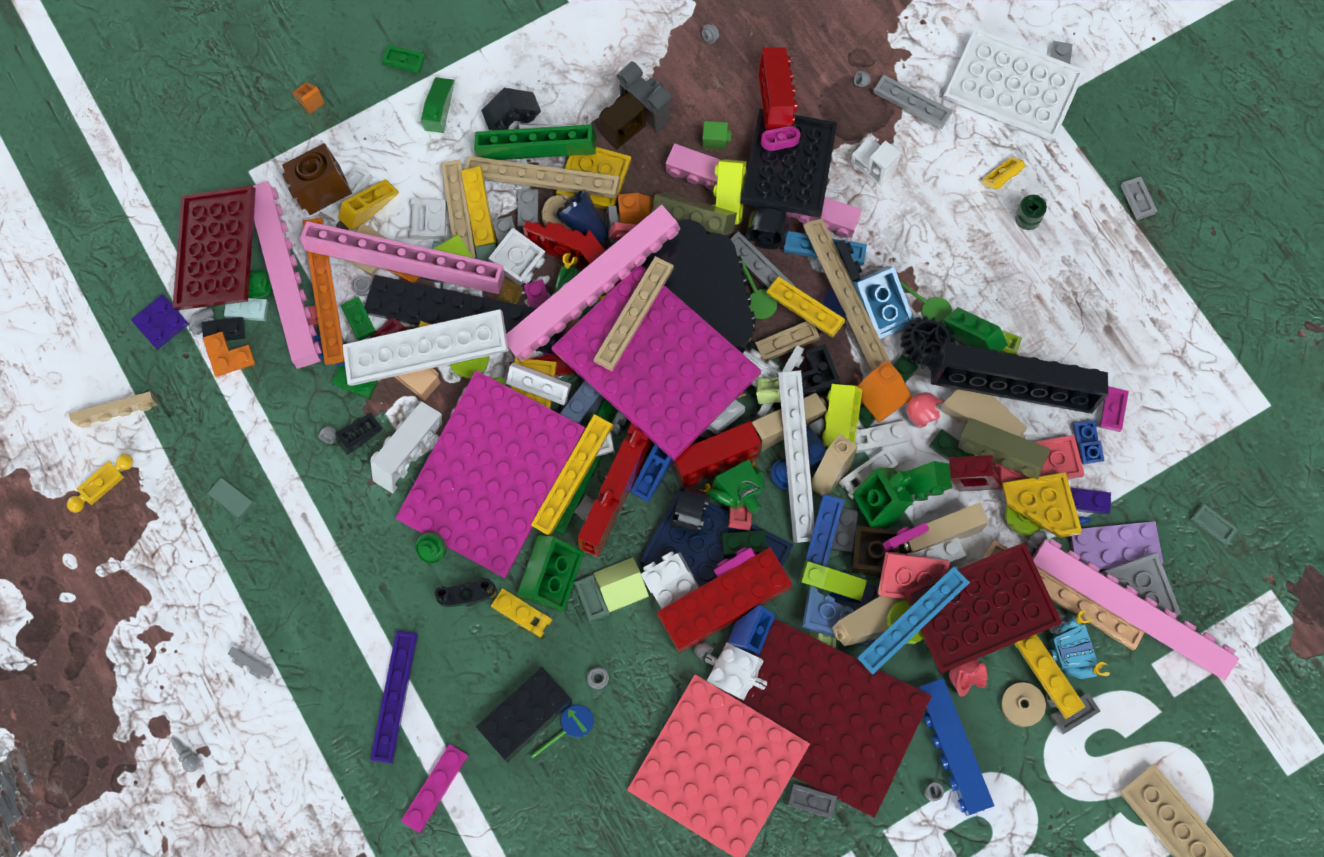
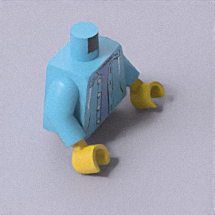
M1083 610L1079 612L1078 617L1074 616L1069 619L1070 625L1062 624V631L1059 634L1053 633V639L1049 641L1051 649L1048 652L1060 670L1064 671L1066 675L1078 679L1096 677L1097 674L1106 677L1110 675V672L1102 673L1101 668L1109 664L1097 662L1086 626L1081 625L1082 623L1093 621V618L1085 620L1083 617L1084 613L1089 610Z

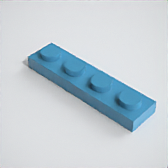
M788 231L784 253L818 258L807 234ZM832 238V240H833V242H834V244H835V246H836V248H837V250H838V252H839V254H840V256H841V259H842L843 263H845L844 260H843V258H842V255H841V253H840V251H839V249H838V246H837V244H836L837 242L842 241V240L833 239V238ZM845 241V243L850 242L854 251L851 254L853 261L858 260L859 265L863 266L867 244Z

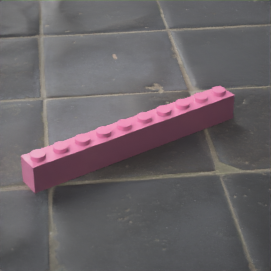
M674 143L665 163L666 173L674 178L680 177L686 179L691 184H700L708 190L714 191V186L718 181V176H715V167L721 160ZM825 197L821 218L787 212V216L798 219L803 224L823 219L829 231L835 232L843 238H852L862 209Z
M269 181L253 185L256 188L254 222L291 360L297 369L321 362L319 354L322 353L319 342H315L314 339L317 332L314 324H310L309 318H312L309 306H305L304 301L307 300L305 290L300 288V283L303 282L299 271L296 272L295 266H298L294 254L291 255L290 250L293 249L290 238L286 237V232L289 231L285 220L282 221L281 219L284 213L281 204H277L276 199H279L276 187L272 188Z
M663 205L659 206L506 334L509 349L521 362L532 357L537 348L546 345L555 333L563 331L567 323L572 319L575 320L580 317L585 308L594 305L603 293L611 291L615 283L620 279L626 278L633 268L642 265L651 253L659 251L662 244L668 239H673L680 230L678 222Z
M306 221L300 237L304 251L495 294H500L505 278L504 267L501 264Z
M1051 538L1050 541L1044 539L1032 557L1036 566L1224 681L1227 679L1239 660L1235 655V649L1225 643L1223 646L1215 643V637L1207 632H1204L1203 635L1197 632V626L1187 620L1182 623L1176 619L1178 615L1166 608L1163 611L1156 607L1158 603L1149 597L1143 599L1137 595L1139 591L1127 585L1125 588L1118 584L1119 579L1109 573L1107 576L1099 572L1101 568L1090 561L1088 564L1080 561L1081 556L1072 550L1068 553L1062 550V544Z

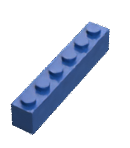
M942 678L918 687L917 689L932 696L923 719L927 728L931 727L933 732L931 739L936 749L939 748L941 752L940 762L943 769L948 770L950 775L948 782L952 791H956L958 795L957 805L960 812L965 813L967 817L994 807L995 805L944 679Z

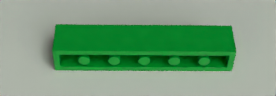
M592 124L475 132L474 150L478 157L495 160L596 154L597 136Z

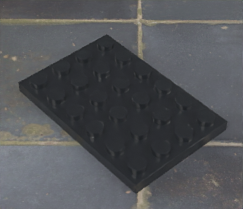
M759 109L741 204L821 218L837 122L794 115L795 123L792 127L800 131L799 143L793 147L769 151L761 145L762 134L765 132L763 109Z

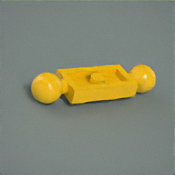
M121 454L117 457L115 465L110 461L104 464L76 488L80 495L70 497L67 501V508L71 512L77 513L84 508L85 501L93 505L124 478L120 471L129 470L133 466V458L129 454Z

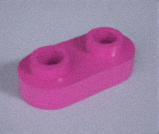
M792 126L765 131L762 134L761 145L769 151L796 146L800 140V131Z

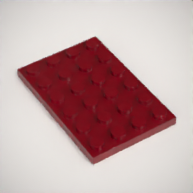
M252 185L181 196L172 308L185 310L248 302L256 188Z
M1023 542L957 569L970 583L920 631L939 674H942L1062 624V621L1027 545ZM943 576L904 591L903 593L909 606L912 607Z

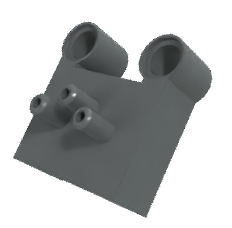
M631 61L616 75L619 80L620 96L630 92L654 114V119L650 122V125L655 128V133H658L670 122L671 94L663 88V84L660 81L656 83L654 78L645 81L641 77L643 75L641 68Z

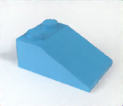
M886 266L852 281L880 339L904 329L911 320L915 321L895 267Z

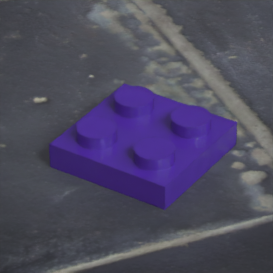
M163 294L131 319L157 350L189 325L184 317L176 309L172 308L173 305Z

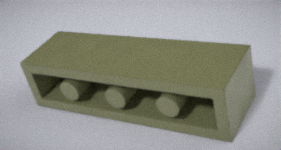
M669 192L655 194L652 212L663 205L676 221L693 220L700 223L706 231L722 235L730 234L734 230L736 212Z
M970 417L958 444V448L966 453H972L977 456L993 455V462L1036 479L1039 478L1050 451L1048 447Z

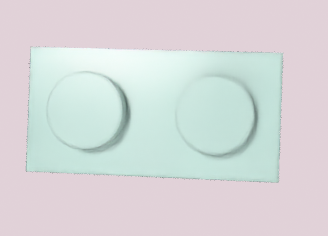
M248 298V302L226 304L224 317L226 319L243 317L244 320L266 321L269 302L267 299Z

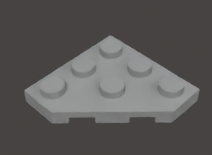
M1157 552L1100 571L1105 576L1109 573L1118 578V584L1125 588L1127 585L1139 591L1137 595L1141 598L1149 597L1158 603L1156 607L1164 611L1167 608L1177 615L1181 614Z

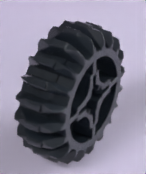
M927 315L923 319L918 317L915 321L911 320L903 329L900 337L902 341L900 347L904 348L903 354L908 355L907 361L913 360L914 366L920 364L921 369L927 366L931 370V363L943 343H956V338L952 337L954 331H948V325H942V320L939 322L935 321V316L931 320L928 319ZM929 339H931L930 343H929L928 346L926 347V346H925L926 343L928 342Z

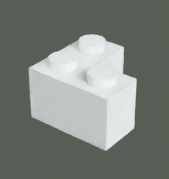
M867 138L852 154L851 164L882 186L897 170L901 152L897 146L888 143L886 140L880 146L876 141H871Z

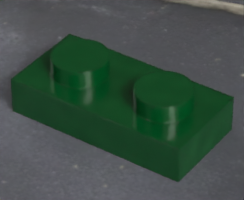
M943 429L940 430L929 445V448L948 461L949 457L975 456L972 453H966L959 449V440Z
M765 530L722 533L724 556H735L736 552L745 547L747 549L752 548L756 554L767 549Z

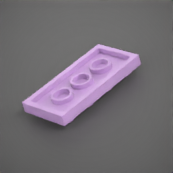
M1156 521L1083 528L1080 535L1070 536L1072 551L1081 556L1080 561L1088 564L1090 561L1101 568L1099 571L1154 552L1158 553L1163 564Z

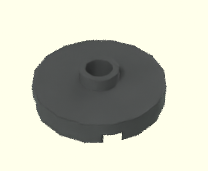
M619 411L615 414V419L612 423L614 426L611 433L615 436L623 434L631 423Z

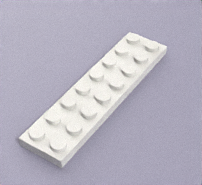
M500 309L343 344L347 384L350 386L509 351L503 311Z

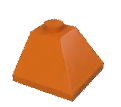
M640 193L619 194L620 222L638 225L652 213L654 198Z
M889 360L874 369L857 386L863 389L861 402L878 423L900 409L912 398L902 376Z

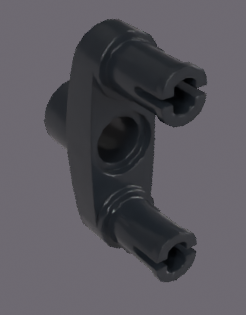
M481 579L479 582L448 588L444 586L442 588L438 587L435 590V597L437 602L443 607H471L476 603L492 599L497 593V588L489 579H485V581ZM466 591H472L473 595L470 599L464 600L462 598Z

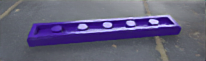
M396 630L370 758L371 761L393 764L418 640L417 633Z

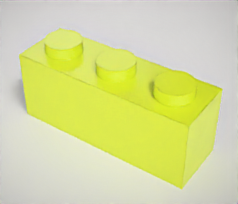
M722 159L715 167V176H718V181L714 186L716 204L713 206L736 212L735 224H740L743 216L741 198L745 183L747 161Z
M832 384L831 390L828 392L829 407L825 413L826 429L822 434V442L825 447L829 448L839 434L855 444L863 389L852 385Z

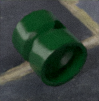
M1034 194L1024 197L1015 216L1018 226L1025 230L1037 228L1047 210L1045 200L1039 195Z

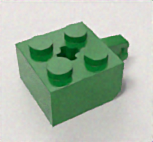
M880 467L874 470L852 494L870 527L890 528L914 502L906 489L907 484L912 479L909 471H899L897 473L895 468Z

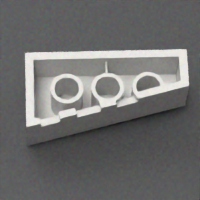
M422 401L417 407L414 406L410 410L408 418L398 424L396 432L392 437H387L382 449L379 452L376 451L371 457L373 481L394 493L397 489L395 483L400 477L402 479L405 478L410 462H416L422 451V445L427 446L442 425V414Z

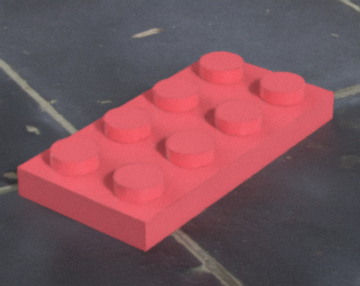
M1074 435L1035 442L1050 448L1040 476L1066 472L1069 480L1085 475ZM993 462L994 467H1001L1002 483L1033 478Z

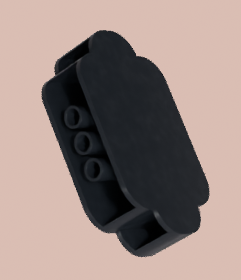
M693 220L677 221L680 227L678 234L673 239H668L663 243L659 251L651 253L642 266L647 270L655 256L674 265V269L664 286L742 354L745 350L750 351L756 319L754 311L750 309V293H746L747 279L746 275L742 274L741 268L743 263L741 255L737 256L735 245L727 236L717 233L707 235L705 228Z

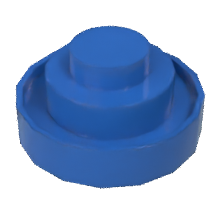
M786 459L778 460L771 469L773 484L782 490H789Z

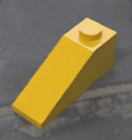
M384 179L342 201L338 219L352 231L362 223L370 220L395 198L399 191L388 180Z

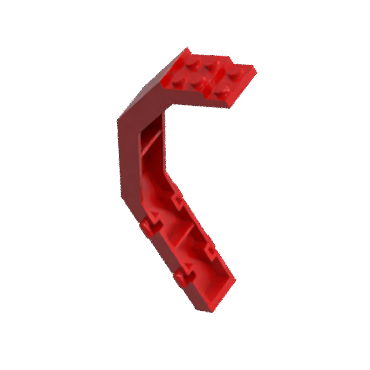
M526 221L523 227L524 236L543 249L545 253L563 260L565 254L571 253L569 261L572 262L573 257H577L578 261L574 265L581 267L583 270L605 252V249L590 230L584 236L580 231H571L560 223L554 224L549 221L545 228L537 222L531 223L529 221ZM620 279L617 283H615L614 287L617 284H619L622 280ZM633 423L628 430L626 439L623 440L599 491V496L595 500L578 536L579 549L597 557L600 556L617 520L616 517L621 511L644 462V457L653 443Z

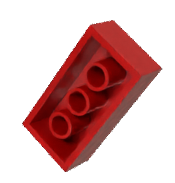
M762 47L758 79L765 131L794 126L795 123L794 112H797V100L793 98L795 97V85L791 84L793 81V71L789 70L791 57L787 55L786 47Z
M749 421L689 446L675 461L673 460V466L682 486L688 485V487H693L699 484L700 480L704 478L712 479L718 476L719 472L726 469L728 471L748 459L750 462L755 461L760 455L761 442L752 422Z

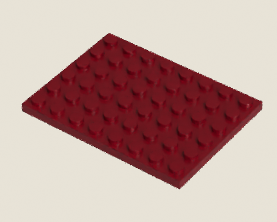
M774 619L760 654H753L763 660L758 678L767 681V686L763 685L766 688L761 690L753 685L744 700L733 697L810 743L792 777L824 793L837 796L838 800L875 818L932 696L880 670H877L872 675L858 659Z

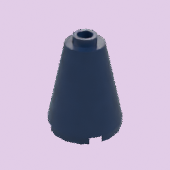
M586 189L583 192L579 191L564 203L563 210L559 208L556 211V218L572 230L580 231L584 236L590 230L601 245L608 239L606 237L608 231Z

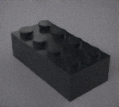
M541 667L482 720L476 728L508 763L565 711L573 701L548 672Z

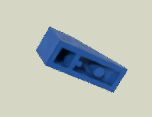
M656 444L630 491L647 502L651 500L673 464V459Z

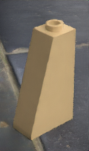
M957 389L940 408L944 414L965 425L970 417L1019 437H1026L1024 432L1027 427L994 396Z
M817 393L803 398L807 427L825 417L826 408L828 407L822 397L819 398ZM781 409L752 422L761 442V452L784 440Z
M839 434L827 449L811 481L812 490L821 497L823 494L830 495L851 468L858 446Z
M981 502L928 522L929 531L902 544L904 551L914 553L956 537L960 540L981 533L989 522Z
M879 596L839 620L832 627L834 635L841 641L843 646L878 639L888 629L887 615L890 609L896 603L907 600Z

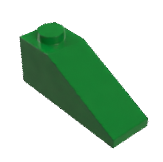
M435 77L425 100L421 117L425 131L444 133L455 80Z

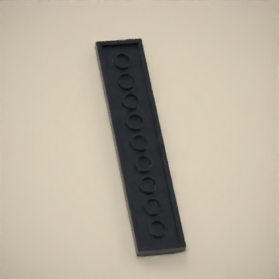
M374 275L364 307L370 316L389 320L396 318L399 322L417 326L420 325L421 321L433 325L500 309L503 311L506 334L537 309ZM565 329L560 333H555L546 345L540 346L535 351L556 355L552 351V346L564 336Z

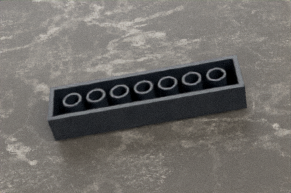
M944 342L931 363V385L1092 414L1108 395V372L1100 371L1099 369L1083 368L1078 365L1061 364L1057 361L1040 360L1036 357L1029 358L1013 353H1002L997 350L980 349L976 346Z

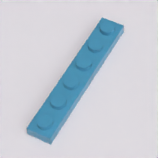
M953 567L857 659L873 675L970 582Z

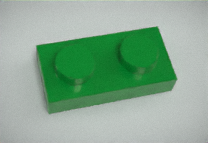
M387 45L382 64L420 74L425 54Z
M359 296L340 305L358 341L376 332Z
M340 365L332 385L370 400L379 381L350 386L347 384L346 368Z

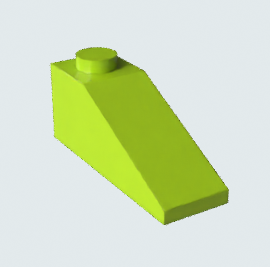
M805 561L799 582L861 601L867 580Z

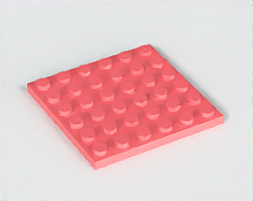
M695 674L627 791L733 857H745L810 743Z

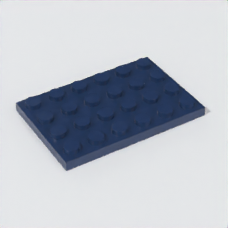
M679 488L640 563L647 566L655 562L658 565L663 562L662 557L672 551L674 554L680 552L699 587L717 578L714 570L718 568V563L725 559L731 560L736 557V555L724 556L722 533L763 531V529L751 524L750 530L728 527L729 512L711 503L708 504L706 511L702 512L706 517L700 532L692 533L673 528L671 524L676 502L680 496ZM765 531L767 549H772L783 567L793 548V544Z

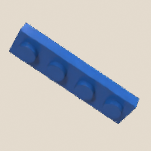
M823 494L805 561L824 567L827 566L844 504L843 499Z

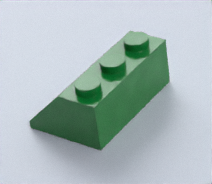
M538 535L517 596L532 603L564 612L585 552L554 536Z

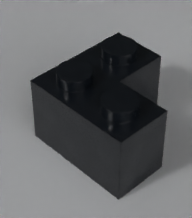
M503 88L481 110L488 129L492 131L507 130L514 121L530 123L541 112L534 92Z
M826 344L807 350L805 362L809 371L801 373L803 398L817 393L818 396L826 394L831 390L832 384L840 385L839 376Z

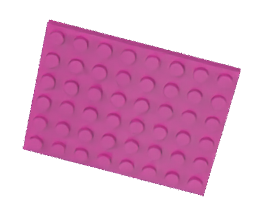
M640 265L636 266L626 278L617 284L553 345L552 351L675 461L762 373V370L666 286H663L613 372L594 363L596 354L647 271Z
M476 370L395 519L423 534L427 532L439 534L445 540L448 548L503 578H507L533 529L531 524L586 428Z

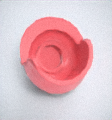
M928 392L918 393L910 399L907 405L908 418L917 428L925 427L927 423L940 418L936 406L943 403L944 400Z
M978 659L949 670V679L960 697H964L972 685H976L979 688H984L987 685V668Z

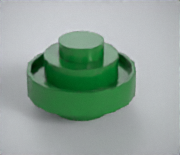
M263 270L252 271L250 273L249 297L252 299H265L270 296L273 289L269 274Z
M427 532L417 539L415 550L422 561L434 564L445 557L447 546L445 540L439 534Z

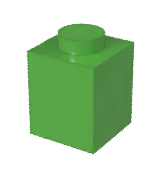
M704 121L703 148L726 150L727 142H731V130H728V123Z

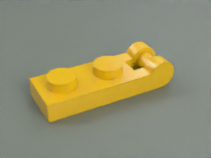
M503 588L491 605V608L539 638L543 636L545 627L552 622L550 617ZM535 618L540 620L536 626L532 625Z

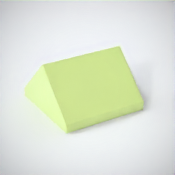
M633 557L594 572L609 613L649 597L640 570Z

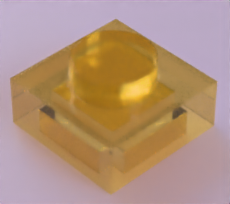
M505 279L497 299L518 304L523 287Z

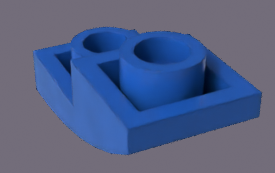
M1095 420L1074 423L1073 430L1082 464L1103 462L1101 440H1098Z

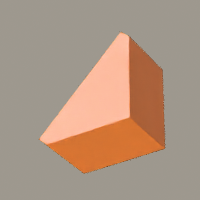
M308 82L292 92V95L309 115L325 104L319 89Z

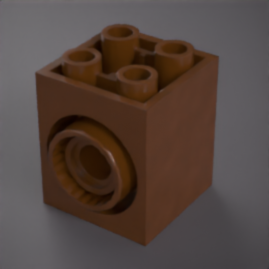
M325 143L282 164L285 171L282 175L286 183L291 186L288 188L290 194L294 199L298 198L296 199L298 205L302 210L306 209L309 215L353 194L341 166Z

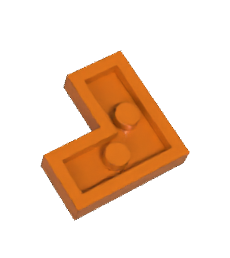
M224 332L202 338L215 377L256 365L250 345L229 350Z

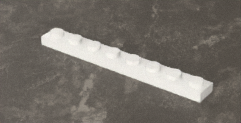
M801 371L779 372L793 543L808 542L811 539L815 522Z

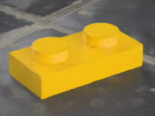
M1010 157L981 180L984 186L996 190L1004 186L1009 179L1017 176L1026 165L1023 160Z

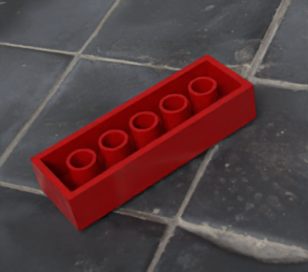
M768 548L659 610L657 616L680 654L738 621L757 606H764L790 591L793 584L772 549Z

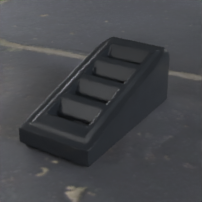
M370 413L335 433L336 442L348 455L382 431V427ZM368 422L373 429L369 430L365 424ZM359 428H362L365 434H362ZM352 433H355L358 438L355 439Z

